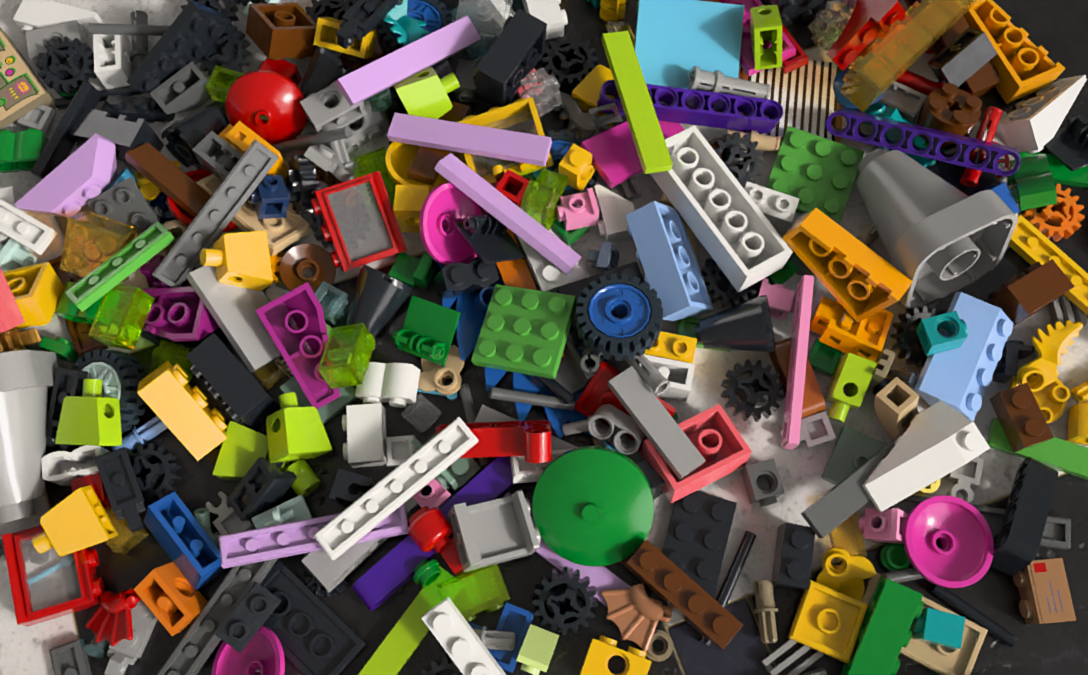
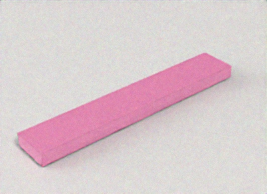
M809 275L802 276L796 287L781 443L783 449L790 450L799 445L814 285V276Z

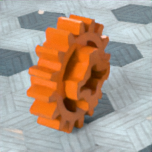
M1061 184L1055 185L1057 204L1023 210L1025 212L1022 214L1048 239L1052 237L1055 242H1058L1061 238L1067 239L1081 227L1079 222L1085 218L1084 215L1079 213L1084 208V205L1076 204L1079 196L1071 197L1069 195L1071 189L1068 188L1062 191Z

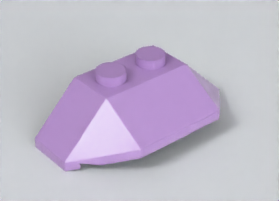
M95 133L14 205L17 209L40 215L68 218L75 215L87 204V201L98 196L104 188L117 178L116 146L114 142Z

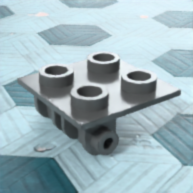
M132 177L87 201L117 250L126 246L155 222H159L161 216H163V212L158 206H149Z

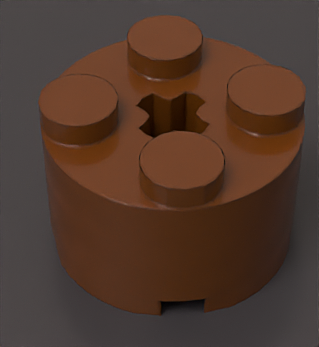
M946 83L942 88H938L929 94L916 125L969 137L981 116L982 100L964 90L958 89L954 84ZM921 135L929 143L928 138L925 135ZM952 141L944 142L941 145V148H946L947 145H955L957 147Z

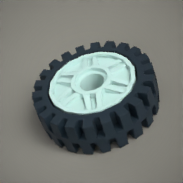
M93 350V352L85 353V357H80L76 361L78 365H73L71 369L88 372L87 379L103 380L102 397L117 398L120 402L122 434L124 431L131 430L133 428L132 425H137L140 421L137 415H143L146 410L141 405L147 403L137 393L139 381L147 376V374H141L145 369L141 364H137L138 360L135 357H131L130 354L125 352Z

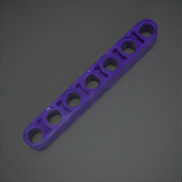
M614 80L606 81L602 85L597 106L600 107L615 102L620 115L625 116ZM646 84L658 121L746 132L753 130L764 134L771 132L783 116L781 104L770 99ZM606 95H611L615 97V99H610ZM660 102H665L668 106H664ZM608 109L602 112L606 114L613 113V110Z
M838 109L829 115L826 120V128L830 134L846 139L899 150L1001 176L1013 175L1020 167L1021 157L1019 152L1015 148L849 109ZM841 115L846 119L847 125L845 128L839 129L834 125L835 116ZM862 122L871 123L874 128L873 134H863L860 130V124ZM890 128L898 129L901 133V139L898 141L889 140L887 130ZM919 134L925 135L929 140V145L924 148L917 147L914 143V137ZM952 141L957 145L958 149L953 154H946L942 151L941 145L944 142ZM974 148H981L986 152V157L983 160L975 161L970 157L969 153ZM1003 155H1011L1015 158L1016 162L1011 167L1004 168L999 165L998 160Z
M510 456L495 459L439 509L449 520L447 513L453 505L466 503V506L500 499L518 483L513 484ZM453 532L450 535L449 539L454 537ZM408 535L363 574L351 588L366 607L372 611L415 575L414 569L419 563L426 559L431 561L439 553H436L435 550L427 553L421 551Z

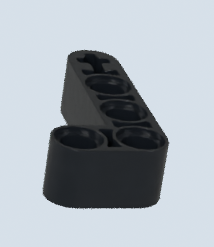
M1029 456L1020 464L1000 531L993 537L994 551L991 567L1011 577L1034 560L1040 547L1058 478L1057 470Z

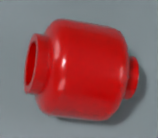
M425 506L409 519L408 534L421 551L427 553L435 550L436 553H439L451 543L449 537L453 532V526L440 509L436 507L429 509L428 506Z

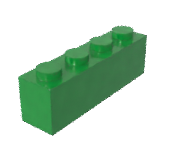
M880 576L866 610L849 664L844 663L840 675H896L900 666V659H898L902 647H907L912 636L910 627L913 619H917L923 610L924 602L921 601L923 594Z

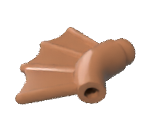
M643 583L627 589H609L600 592L608 606L606 618L616 623L623 640L637 643L644 652H647L659 620L664 623H668L671 620L672 607L665 606L663 602L650 597L646 593Z

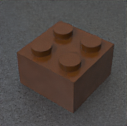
M297 3L249 4L246 34L268 59H304L312 57L314 50L318 47L313 45L317 23Z
M1053 259L1043 265L1039 261L1024 270V273L1019 276H1013L990 294L992 299L988 303L1001 308L1014 323L1013 327L1075 287Z

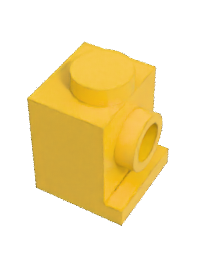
M573 143L559 163L558 179L582 192L596 172V169L591 165L592 154Z

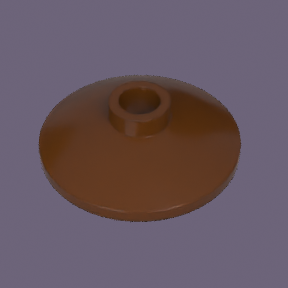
M300 244L294 246L285 253L281 260L280 277L289 291L308 282L314 294L319 296L325 293L335 280L336 268L333 265L331 256L328 251L318 245ZM305 269H309L313 272V275L305 277L302 272Z

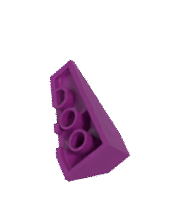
M307 282L255 310L311 405L319 409L340 397L323 308L309 283Z
M193 287L116 291L123 296L114 320L172 341H199L220 327Z

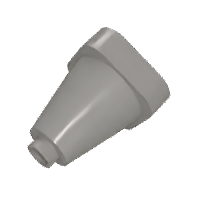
M876 149L861 160L858 165L860 175L857 179L859 193L891 260L890 264L913 281L899 300L905 309L916 306H928L953 292L982 279L1000 263L1017 225L1018 217L993 190H984L969 197L899 150L886 152L884 149Z
M18 350L0 353V524L36 515L33 499L45 496L46 480L42 479L41 458L46 455L48 391L53 390L56 369L59 367L55 352Z

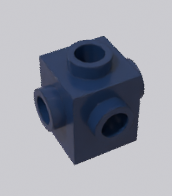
M266 175L249 196L248 200L250 204L254 205L258 219L286 218L291 193L289 186H285L282 175Z

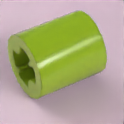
M304 459L296 461L284 471L294 472L297 479L291 487L298 496L303 495V497H306L321 485V481Z

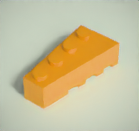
M973 0L962 7L961 12L966 21L971 24L972 28L984 31L997 52V55L990 60V63L998 71L1001 82L996 86V89L1006 104L1050 86L1066 69L1059 62L1055 64L1048 58L1049 52L1042 46L1037 47L1027 38L1029 34L1023 28L1015 27L1010 22L1011 17L993 0Z
M814 208L797 220L782 237L857 323L898 302L913 282L818 208Z

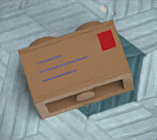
M1062 558L1033 560L1028 566L1013 575V581L1019 589L1021 598L1019 602L1020 613L1025 618L1026 625L1076 621Z

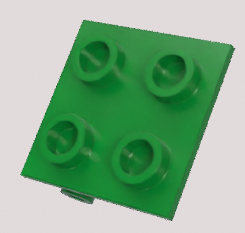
M412 295L403 329L395 330L392 334V340L398 345L397 349L445 366L461 312Z

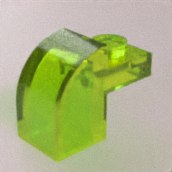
M543 168L535 181L530 180L525 190L520 208L548 231L557 218L556 203L568 185V176Z

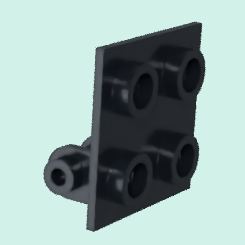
M1081 114L1070 115L1067 119L1068 126L1058 129L1054 137L1043 146L1070 171L1088 166V121Z
M489 213L478 216L469 215L464 222H456L454 224L483 264L526 258L524 252L508 233V228Z

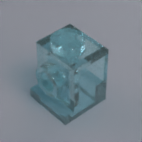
M323 281L315 295L318 301L321 302L325 321L334 325L337 319H341L347 312V304L349 302L346 298L348 295Z

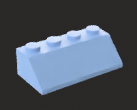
M653 201L626 215L629 224L627 230L635 242L637 248L636 257L643 266L646 275L644 281L650 284V290L655 289L657 298L661 299L663 320L676 321L714 311L679 212L675 208Z
M956 292L947 313L957 311L959 318L963 319L967 325V338L960 348L929 355L914 390L930 406L938 401H943L965 417L974 421L977 411L981 408L982 399L987 387L991 384L996 365L1002 357L1006 341L1012 333L1014 323L1001 308L963 292ZM944 329L939 330V334L942 336L950 337L948 331Z

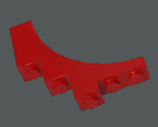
M857 0L850 20L826 55L843 71L875 39L881 30L889 35L894 28L899 26L908 15L897 0Z

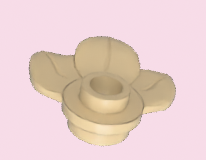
M451 345L445 366L421 358L423 372H420L418 389L425 392L437 390L442 395H452L460 389L462 385L460 372L464 366V361L460 359L458 347ZM447 379L453 380V382L450 385H444V382Z

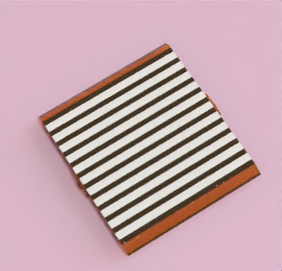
M808 60V64L787 74H784L779 67L764 69L749 77L742 68L741 79L770 84L771 91L768 99L777 101L783 108V116L771 132L764 133L763 135L781 136L780 142H782L787 127L791 126L841 143V137L830 134L826 128L828 116L838 109H843L838 103L833 89L834 79L840 68L833 62ZM837 115L834 118V125L839 129H842L841 115Z

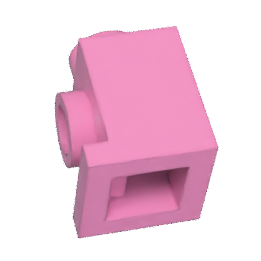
M593 188L587 189V192L560 197V205L556 206L558 221H563L566 231L598 224L599 208Z
M762 279L761 285L757 289L756 297L767 295L771 313L770 317L785 320L790 312L794 313L795 291L788 290L786 286L781 284L769 285V279Z
M435 478L425 485L432 488L430 495L423 496L421 489L412 496L421 508L428 506L429 509L433 507L439 509L452 498V495Z
M866 508L865 516L862 515L859 519V530L861 533H864L863 538L872 542L904 544L903 531L909 514L898 508L886 509L882 512H878L877 509Z

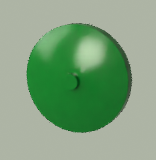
M584 446L564 452L545 468L534 490L532 512L540 536L555 553L579 565L599 567L624 560L642 545L652 526L654 498L648 479L638 465L630 458L610 448Z

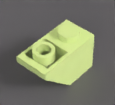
M530 624L516 660L522 663L520 669L533 675H539L540 670L547 672L559 635Z

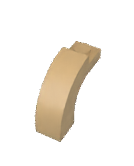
M895 377L877 393L874 400L876 415L891 440L905 431L911 425L912 419L919 414L917 403L920 396L898 377Z

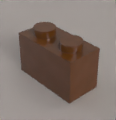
M1028 382L998 392L989 399L1014 453L1054 438Z

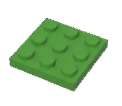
M788 126L765 187L799 198L796 209L797 213L803 214L818 208L825 215L834 218L840 224L864 151Z
M496 284L471 359L472 363L482 367L555 379L577 306L576 296Z

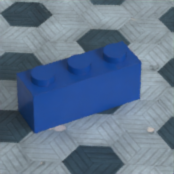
M175 491L148 506L144 519L145 525L195 591L222 574L220 550Z

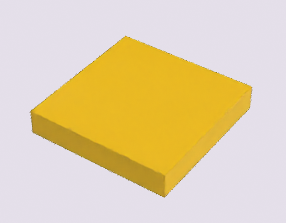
M810 580L809 589L804 590L788 638L849 664L868 604Z

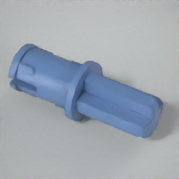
M156 415L138 428L134 426L132 432L122 438V446L110 447L112 451L125 447L126 450L134 451L137 449L138 444L147 446L149 440L168 427Z

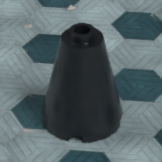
M317 47L314 50L299 89L306 99L308 95L327 88L332 82L337 81L354 70L350 66L347 68L340 58L323 47Z
M215 101L162 132V139L166 137L169 142L165 145L167 150L185 167L189 168L193 165L197 167L196 170H206L199 163L192 149L211 131L219 135L230 124L226 114L225 102Z
M363 264L359 272L345 329L350 333L348 338L361 345H364L365 341L371 343L410 296L413 288Z
M767 295L758 296L701 319L699 321L700 326H695L697 343H703L704 348L757 352L775 351V338Z

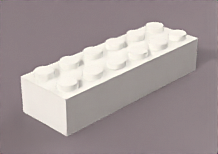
M694 125L665 139L673 163L672 169L670 171L650 173V175L737 292L782 269L793 251Z

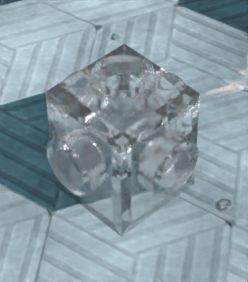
M827 8L820 11L813 18L814 21L808 25L812 32L811 39L817 46H822L824 50L829 51L840 37L849 19L840 10L835 11Z
M543 67L528 73L520 81L523 92L520 93L521 97H533L539 117L562 104L559 91L560 85L553 74L548 75Z

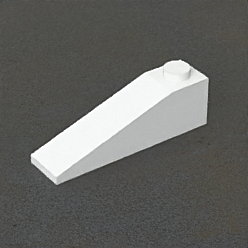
M1086 75L1059 79L1050 86L1036 92L1037 97L1015 104L1016 110L1011 113L1003 112L995 132V137L1005 146L1015 148L1018 152L1033 154L1041 151L1043 146L1056 134L1086 82Z
M530 202L525 212L565 243L552 228V225ZM513 233L518 246L526 255L524 260L538 291L557 293L560 286L590 277L582 259L578 261L568 274H565Z
M938 401L917 414L910 422L911 425L906 432L894 443L895 446L887 457L881 460L862 485L878 512L886 510L988 450L990 447L974 422L943 401Z

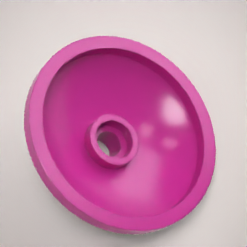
M450 182L438 185L427 195L422 205L419 219L420 235L424 247L435 261L444 266L452 263L468 264L476 258V253L454 224L456 222H464L469 215L478 216L485 214L481 206Z
M942 495L920 502L908 515L903 531L905 551L913 567L926 580L941 587L961 588L974 584L986 574L993 559L994 541L987 521L974 506L960 498ZM937 539L942 543L941 549L936 545Z
M262 625L241 653L223 641L215 656L211 675H284L285 658L279 638L270 628Z

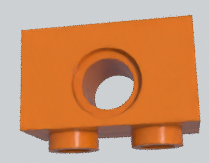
M174 562L153 569L133 589L171 636L191 627L208 602L199 590L195 591Z

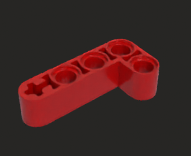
M525 420L465 423L479 442L459 458L525 456V461L528 463H545L552 460L550 421ZM451 423L436 426V435Z

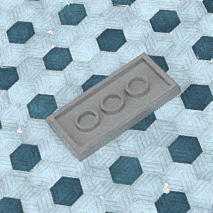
M202 266L186 276L251 373L281 356L279 349L255 311L270 303L263 291L220 283L217 280L215 266Z

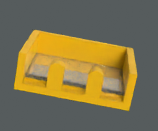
M533 97L520 98L512 104L503 107H493L488 112L477 116L470 115L458 122L545 136ZM550 152L546 166L464 153L467 166L492 186L497 179L501 180L507 169L523 176L554 165Z

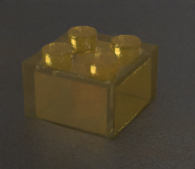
M89 211L69 216L60 269L81 277L87 276L135 239L138 228Z

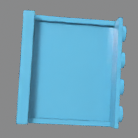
M637 0L634 50L646 84L688 89V78L693 66H699L701 70L710 72L719 70L724 76L738 78L744 5L700 0Z

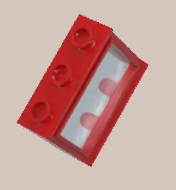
M380 171L313 192L314 198L310 199L315 214H320L324 225L320 226L325 242H331L334 251L330 252V256L335 268L340 267L342 272H346L363 266V264H368L407 250Z
M42 525L3 534L2 539L17 625L28 627L101 605L99 599L105 592V586L102 578L97 576L96 566H99V556L96 549H92V546L60 557L53 547L41 554L34 548L32 538L45 531Z

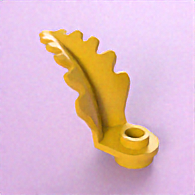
M1066 320L1065 325H1063L1061 321H1056L1055 329H1053L1051 324L1048 323L1045 326L1047 334L1038 328L1037 335L1039 340L1034 336L1031 338L1038 358L1018 370L1017 384L1021 385L1028 382L1031 391L1036 392L1056 381L1059 376L1057 365L1062 364L1060 353L1066 354L1068 352L1066 345L1070 346L1074 343L1072 337L1079 335L1083 324L1079 321L1073 323L1070 320ZM1036 373L1032 380H1026L1028 375Z

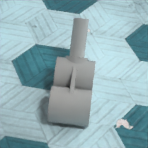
M610 404L600 406L594 415L589 416L586 420L563 425L565 435L589 431L597 439L609 438L614 442L615 448L625 455L635 453L646 436L631 416ZM600 418L608 421L609 425L602 423ZM625 433L631 434L635 440L629 439Z

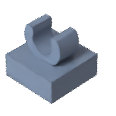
M602 242L600 251L589 250L587 262H592L591 267L597 268L602 273L617 268L620 253L612 242Z

